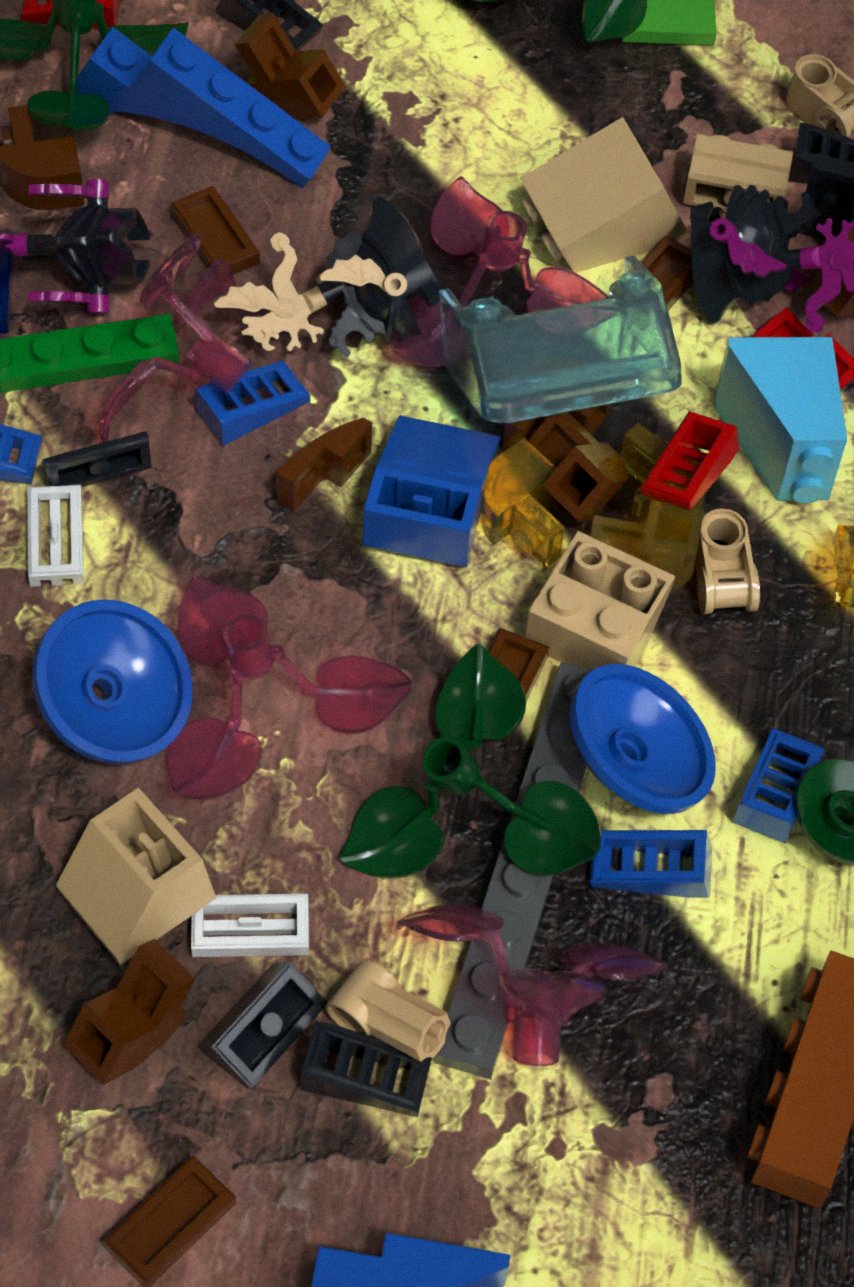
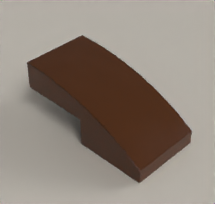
M363 417L343 424L319 436L293 455L276 472L277 503L295 512L323 478L342 487L371 454L372 422Z

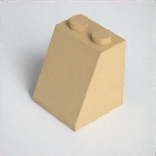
M623 117L520 178L530 195L522 200L527 212L536 226L544 222L549 232L541 236L556 262L564 257L574 274L652 251L666 235L677 242H682L690 237L663 184Z

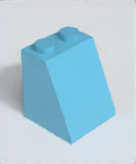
M832 337L728 338L714 398L716 411L724 422L737 426L739 445L777 501L813 503L818 500H829L847 443Z

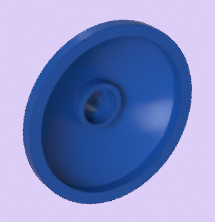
M93 600L81 603L64 612L52 622L44 632L36 648L32 667V681L39 709L52 731L67 746L79 754L107 764L137 763L156 755L168 747L183 729L190 713L193 696L192 676L187 658L170 630L159 619L142 608L117 600ZM93 685H97L103 690L104 700L95 696L92 690Z
M608 664L597 667L578 683L572 693L569 707L572 733L586 765L608 790L636 807L661 814H676L687 811L697 805L708 794L714 783L716 771L714 749L699 716L674 688L645 670L624 664Z

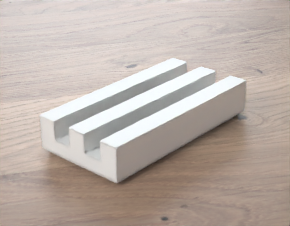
M81 485L27 487L28 578L30 587L41 586V580H51L52 586L63 585L62 579H73V585L84 584ZM61 499H70L71 564H62ZM40 500H50L51 565H41Z
M308 894L216 895L215 900L192 915V957L309 955ZM297 913V919L240 917L238 920H204V914ZM273 934H297V935H278V936H218V937H204V936H213V935H273Z

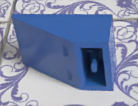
M399 415L376 466L364 506L363 546L467 567L500 436Z

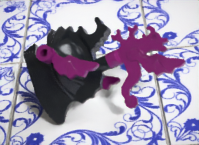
M87 180L86 186L71 184L28 185V194L85 198L87 199V205L75 211L61 226L55 236H52V234L29 233L0 234V251L13 252L15 256H23V260L33 262L58 260L74 279L88 287V293L29 292V301L87 304V313H110L108 285L140 284L150 268V260H135L133 252L121 239L127 234V240L129 241L150 240V233L143 217L136 208H108V180Z
M740 185L734 186L729 198L725 219L722 216V208H713L711 201L690 208L692 278L698 303L709 322L714 324L720 322L725 311L737 300L744 299L752 306L761 301L769 302L771 297L777 293L784 292L785 288L794 292L799 286L804 287L803 284L808 277L796 271L800 269H822V286L807 300L805 308L808 316L805 323L811 332L818 333L823 330L825 321L822 315L817 314V309L832 301L841 292L843 281L847 291L854 293V242L849 240V232L854 229V220L851 223L843 220V228L840 234L835 237L831 229L833 220L828 218L825 225L820 223L816 225V229L826 237L824 245L788 250L790 239L797 237V234L800 232L805 233V229L812 227L814 221L818 220L821 216L820 211L815 208L814 197L809 193L803 192L801 194L802 206L796 213H789L786 199L778 196L771 203L769 201V191L764 189L759 192L754 185H749L746 189H743Z

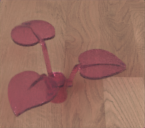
M460 176L445 190L434 208L430 224L431 235L438 246L450 254L464 255L474 251L477 256H480L478 264L455 309L450 314L447 308L440 302L433 308H429L423 298L406 300L421 334L418 336L410 334L407 341L403 342L394 338L389 343V348L402 359L426 367L446 366L463 358L471 347L473 332L468 326L458 321V319L466 309L487 267L493 271L503 272L519 263L524 288L533 293L527 303L528 313L539 326L554 334L572 336L587 332L613 318L617 314L619 307L596 285L581 275L564 268L545 267L538 272L534 281L529 266L531 252L526 248H522L527 233V224L524 219L514 212L503 211L494 202L477 192Z
M194 233L181 243L170 258L157 268L145 285L140 297V305L148 310L163 295L178 312L173 322L174 328L179 331L188 323L201 337L188 355V358L194 362L193 368L160 357H154L149 362L145 359L140 362L117 385L105 404L100 419V439L102 442L108 441L111 424L118 412L146 380L158 370L164 369L186 376L196 384L205 377L227 394L240 381L252 362L217 335L198 313L216 296L229 291L230 286L236 287L232 268L223 258H218L198 280L184 304L174 294L173 283L187 269L200 249L202 237L197 233Z
M194 576L181 605L179 615L180 642L187 656L203 665H217L229 657L232 667L230 671L232 677L231 720L227 726L220 719L203 717L184 725L180 734L167 749L166 762L171 777L173 793L188 799H211L238 789L252 777L261 759V744L255 735L245 731H238L242 721L243 680L245 678L258 679L263 677L274 662H278L309 696L319 697L316 705L319 719L329 728L342 733H361L381 724L408 695L412 686L411 679L405 673L387 663L368 657L352 655L333 658L323 663L317 674L319 686L314 685L285 655L282 645H272L267 628V612L264 605L256 597L242 590L221 586L202 577Z
M445 904L420 909L398 920L396 930L407 927L420 934L445 941L464 942L483 939L492 946L507 1006L506 1021L514 1023L511 1057L519 1063L532 1066H549L558 1063L562 1025H568V1019L575 1012L597 1002L604 996L605 985L589 975L595 974L601 978L611 980L632 979L658 971L664 972L668 967V962L651 957L628 946L612 943H587L568 950L567 960L576 965L572 972L554 971L550 973L526 968L509 970L500 932L497 931L504 926L503 918L488 910L470 905ZM516 997L522 1001L521 1006L518 1005Z

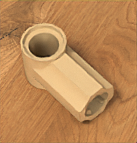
M362 960L325 1006L329 1017L338 1026L367 1036L372 1035L420 1062L425 1058H434L445 1044L446 1033L451 1024L446 1011L405 991L392 974L377 963L369 960Z

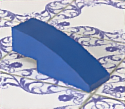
M386 1233L382 1257L319 1246L311 1287H504L511 1255Z

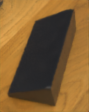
M147 431L47 457L41 462V469L47 486L81 485V487L152 468Z
M290 961L274 963L199 1043L198 1048L247 1089H252L325 1008L328 1002Z

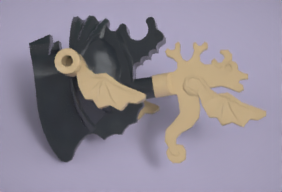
M376 197L372 203V217L367 229L362 233L349 230L343 239L335 241L332 253L326 257L327 270L315 278L316 283L321 284L298 295L290 280L293 268L297 262L295 249L289 245L290 239L287 235L279 232L270 239L272 248L277 252L284 251L285 254L283 262L275 270L272 278L273 290L276 296L266 286L260 285L256 287L249 281L242 287L230 286L228 294L220 297L214 305L216 308H240L254 313L262 308L271 310L270 313L263 317L245 316L242 322L247 324L248 328L241 331L242 334L253 336L256 342L262 343V348L270 351L275 349V346H271L268 343L270 341L269 338L274 337L278 339L280 332H289L291 341L287 349L292 351L294 346L301 347V343L298 341L300 328L305 329L310 334L313 343L317 342L316 335L318 333L323 334L324 330L322 327H315L309 324L307 320L309 314L342 296L346 309L341 312V318L335 320L336 326L331 328L332 333L328 343L331 346L337 347L343 356L348 357L351 351L345 344V337L351 331L360 332L366 342H372L375 333L380 332L385 335L387 343H391L394 338L399 339L401 342L407 341L410 334L415 336L421 334L404 296L418 289L427 306L433 308L449 292L429 267L424 257L419 237L408 219L389 201Z

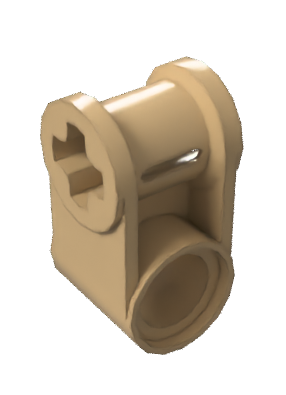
M808 54L801 57L796 62L787 92V107L792 113L801 117L810 125L818 126L850 138L851 131L854 130V80L837 68L825 56Z
M720 508L712 510L704 516L700 523L693 550L700 611L703 615L712 614L716 608L745 607L748 612L757 611L760 602V584L757 568L753 563L747 524L738 513L730 509ZM712 540H721L728 545H718Z

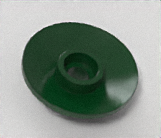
M843 759L823 761L808 770L797 786L795 793L796 816L804 834L818 850L836 861L854 865V762ZM837 815L843 819L844 823L837 817Z

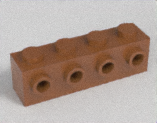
M832 950L829 951L822 970L812 966L810 968L800 996V1000L810 1003L805 1021L794 1017L783 1047V1052L793 1055L788 1072L776 1070L765 1101L766 1105L775 1108L770 1126L758 1123L747 1155L748 1159L757 1162L751 1183L819 1209L822 1208L832 1188L854 1118V958Z

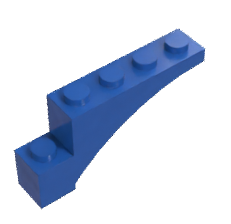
M112 27L78 75L77 92L80 94L102 96L109 104V115L115 111L149 116L183 125L210 135L267 164L301 188L309 182L331 148L329 144L174 28L166 36L154 55L151 56Z

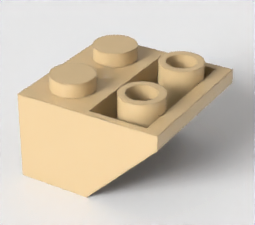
M577 531L528 611L525 638L549 646L548 657L559 662L590 670L608 664H624L635 667L648 644L673 586L675 576Z
M139 787L89 821L56 884L59 893L119 965L133 957L140 945L153 939H159L216 899L203 859Z

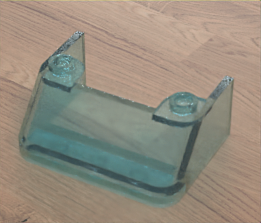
M634 255L625 257V273L619 277V280L610 285V298L515 315L509 307L501 305V302L494 298L476 299L469 306L463 307L449 288L439 290L445 366L480 416L487 421L510 423L672 392L682 384L681 359L662 285Z

